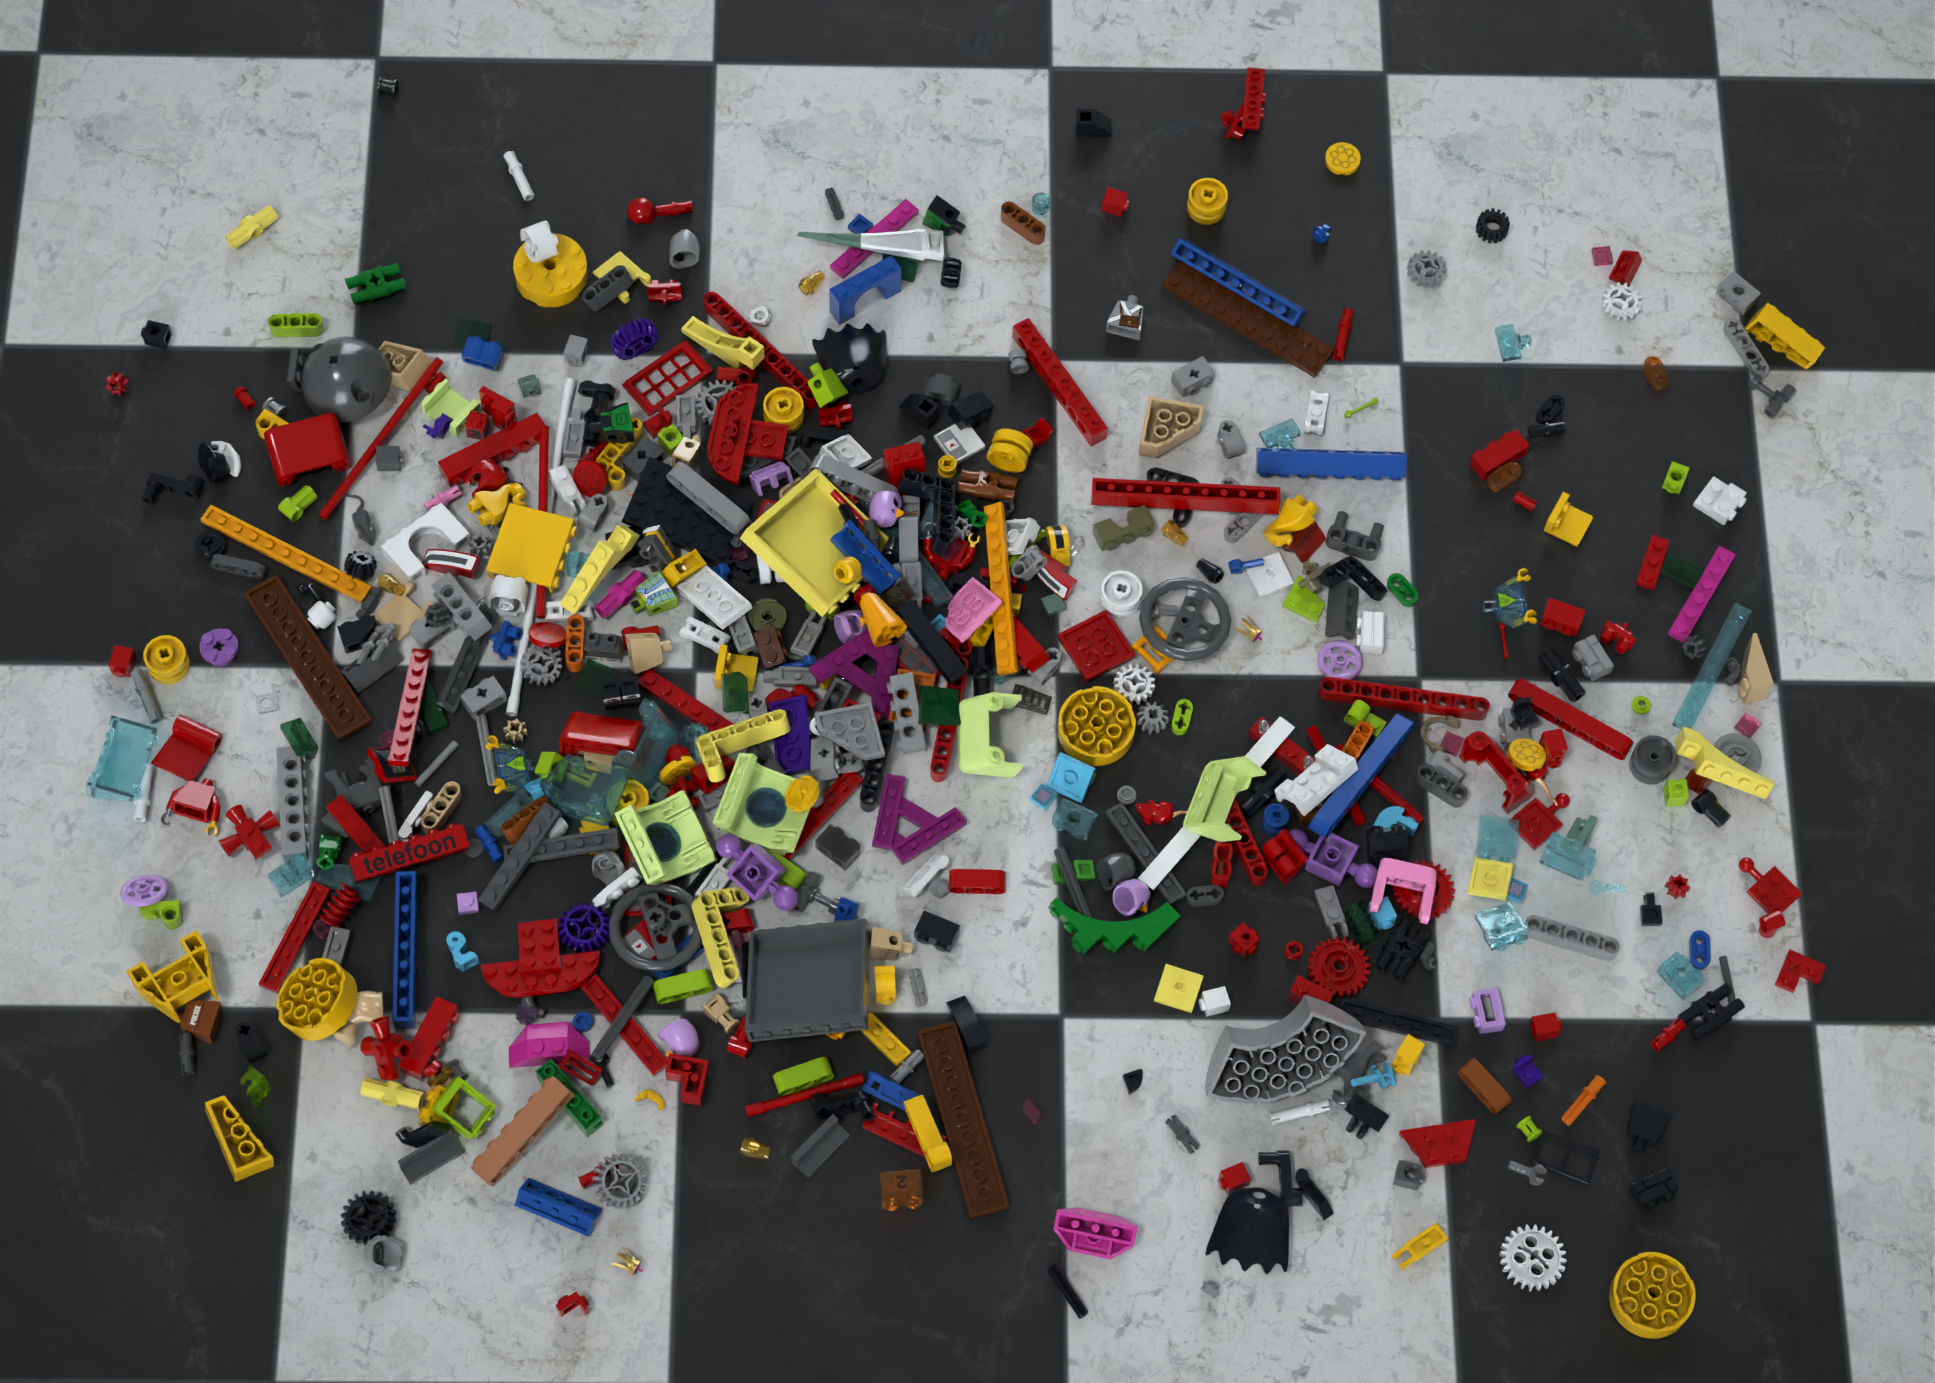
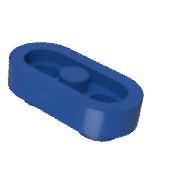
M1702 930L1694 931L1689 938L1690 964L1698 970L1705 969L1711 961L1710 937ZM1696 940L1701 941L1702 944H1697ZM1696 959H1701L1702 963L1697 962Z

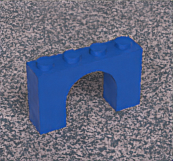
M892 255L829 289L830 313L839 325L855 317V304L868 290L876 287L885 300L901 292V267Z

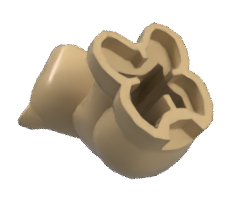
M361 991L357 993V1003L347 1019V1023L333 1033V1036L348 1047L353 1046L357 1040L359 1023L363 1021L370 1022L375 1018L384 1016L382 992Z

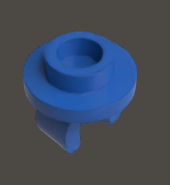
M1327 224L1314 227V240L1321 244L1326 242L1330 237L1327 231L1331 230V227Z

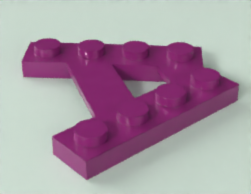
M866 629L808 668L818 684H821L834 674L839 675L871 697L870 702L873 711L881 714V720L889 719L892 693L888 694L886 682H890V676L895 675L899 651L898 646L887 644L876 647L871 641L868 629ZM864 654L876 660L874 677L852 662Z
M886 774L872 847L891 850L903 865L967 825V821L956 807L937 818L902 796L906 777ZM898 815L921 829L907 838L895 832Z

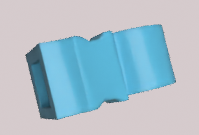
M455 931L448 934L446 941L449 950L452 952L456 968L464 972L480 963L478 956L474 952L469 951L464 954L468 949V945L463 934Z

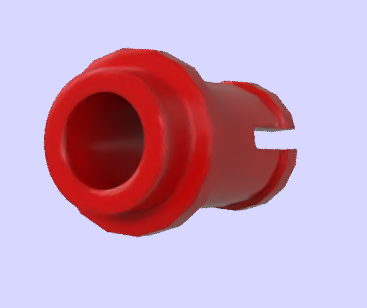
M441 372L436 373L434 378L424 388L425 391L431 394L438 383H442L447 379L446 376Z
M239 386L234 390V397L240 400L246 410L252 409L256 402L248 394L247 388Z
M1517 492L1512 500L1515 502V505L1519 504L1530 510V512L1533 511L1537 504V501L1527 497L1523 492Z

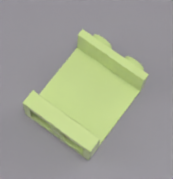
M447 379L442 383H438L434 391L429 396H426L421 404L423 413L434 421L442 413L452 418L453 421L450 423L448 431L456 437L464 431L470 410L481 413L480 402L475 399L471 402L466 400L450 388Z

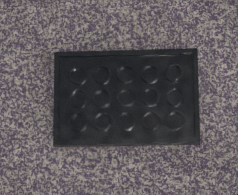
M649 457L621 522L640 531H644L648 527L661 525L674 546L688 552L696 549L702 558L717 565L719 563H726L734 549L731 540L735 534L726 529L668 481L666 475L673 466ZM711 484L748 515L753 503L752 501Z

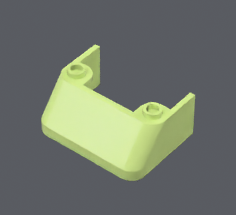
M991 692L964 699L959 703L961 725L957 726L958 766L962 772L1014 778L1020 772L1023 764L1005 762L1004 752L999 747L990 746L989 711L996 712L1001 708L1012 710L1022 699V695Z
M1246 756L1209 762L1203 770L1183 826L1190 832L1218 842L1241 840L1242 836L1235 832L1225 821L1236 793L1248 789L1252 777L1265 776L1266 771Z

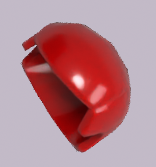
M642 197L632 200L626 211L628 218L637 225L639 223L648 225L656 216V210L652 202Z

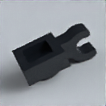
M1646 892V895L1643 896L1645 905L1640 906L1641 926H1661V905H1655L1654 892Z

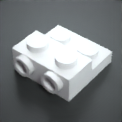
M849 434L823 445L819 454L828 456L855 469L869 464L872 460V457Z
M1713 476L1695 500L1693 506L1722 525H1725L1728 520L1732 521L1737 514L1735 510L1738 507H1743L1747 500L1745 498L1747 492L1732 483L1728 486Z
M1032 518L1005 520L1008 555L1023 554L1027 543H1034L1040 526Z

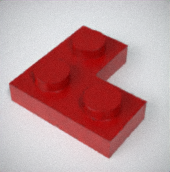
M1789 949L1775 986L1793 993L1800 977L1819 984L1826 965Z

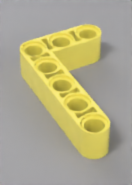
M781 709L699 736L696 739V745L709 780L711 782H720L726 776L720 756L787 734L791 728L786 711Z
M740 887L702 892L691 905L715 983L721 988L729 987L739 977V970L720 913L736 911L749 901L750 896Z

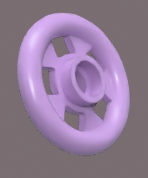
M1335 640L1321 648L1318 653L1317 663L1325 677L1352 680L1360 673L1363 659L1356 646L1347 641ZM1338 648L1340 652L1333 654L1331 650ZM1350 651L1353 656L1349 658L1345 652ZM1325 658H1331V664H1325ZM1342 658L1343 662H1339L1337 659ZM1349 663L1354 665L1351 671L1347 669ZM1333 669L1342 670L1341 674H1335Z
M139 876L123 885L120 896L128 905L136 907L149 906L159 902L166 896L168 884L158 876Z

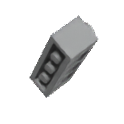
M449 572L431 585L435 591L434 597L439 603L443 601V605L449 608V614L453 613L451 618L457 626L462 625L460 630L466 637L470 635L476 641L492 628L489 621Z
M913 673L890 676V682L886 683L888 694L892 693L893 701H890L891 711L896 712L897 719L893 720L895 731H899L900 738H897L898 749H902L903 755L926 751L923 728L921 724H918L919 706ZM900 691H905L908 696L905 699H899L897 694ZM903 710H909L911 716L904 718L900 713ZM907 728H911L915 733L913 736L908 737L904 734V731Z

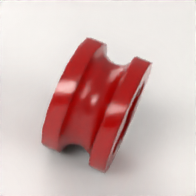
M1298 941L1287 943L1284 952L1287 959L1291 961L1300 959L1303 953L1301 943ZM1293 947L1297 948L1296 951L1299 952H1295V954H1292L1291 950L1293 949Z

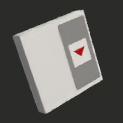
M954 424L934 435V440L945 455L953 456L957 464L985 449V444L972 427L960 430Z

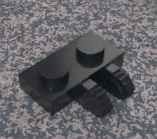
M1356 1093L1344 1109L1353 1116L1346 1127L1347 1132L1351 1133L1358 1125L1359 1120L1363 1122L1356 1134V1137L1360 1140L1365 1136L1369 1127L1379 1132L1389 1117L1387 1113Z

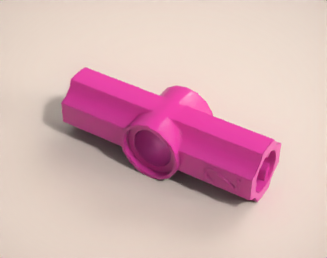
M634 569L622 582L613 584L608 594L594 606L598 615L607 619L620 606H626L631 601L636 587L646 580L643 574Z

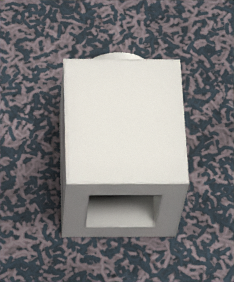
M1225 986L1202 992L1199 1006L1201 1011H1205L1206 1017L1227 1012L1230 1009L1231 1003Z

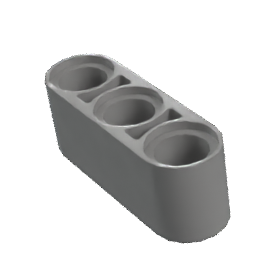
M918 516L899 517L900 566L901 563L918 562Z

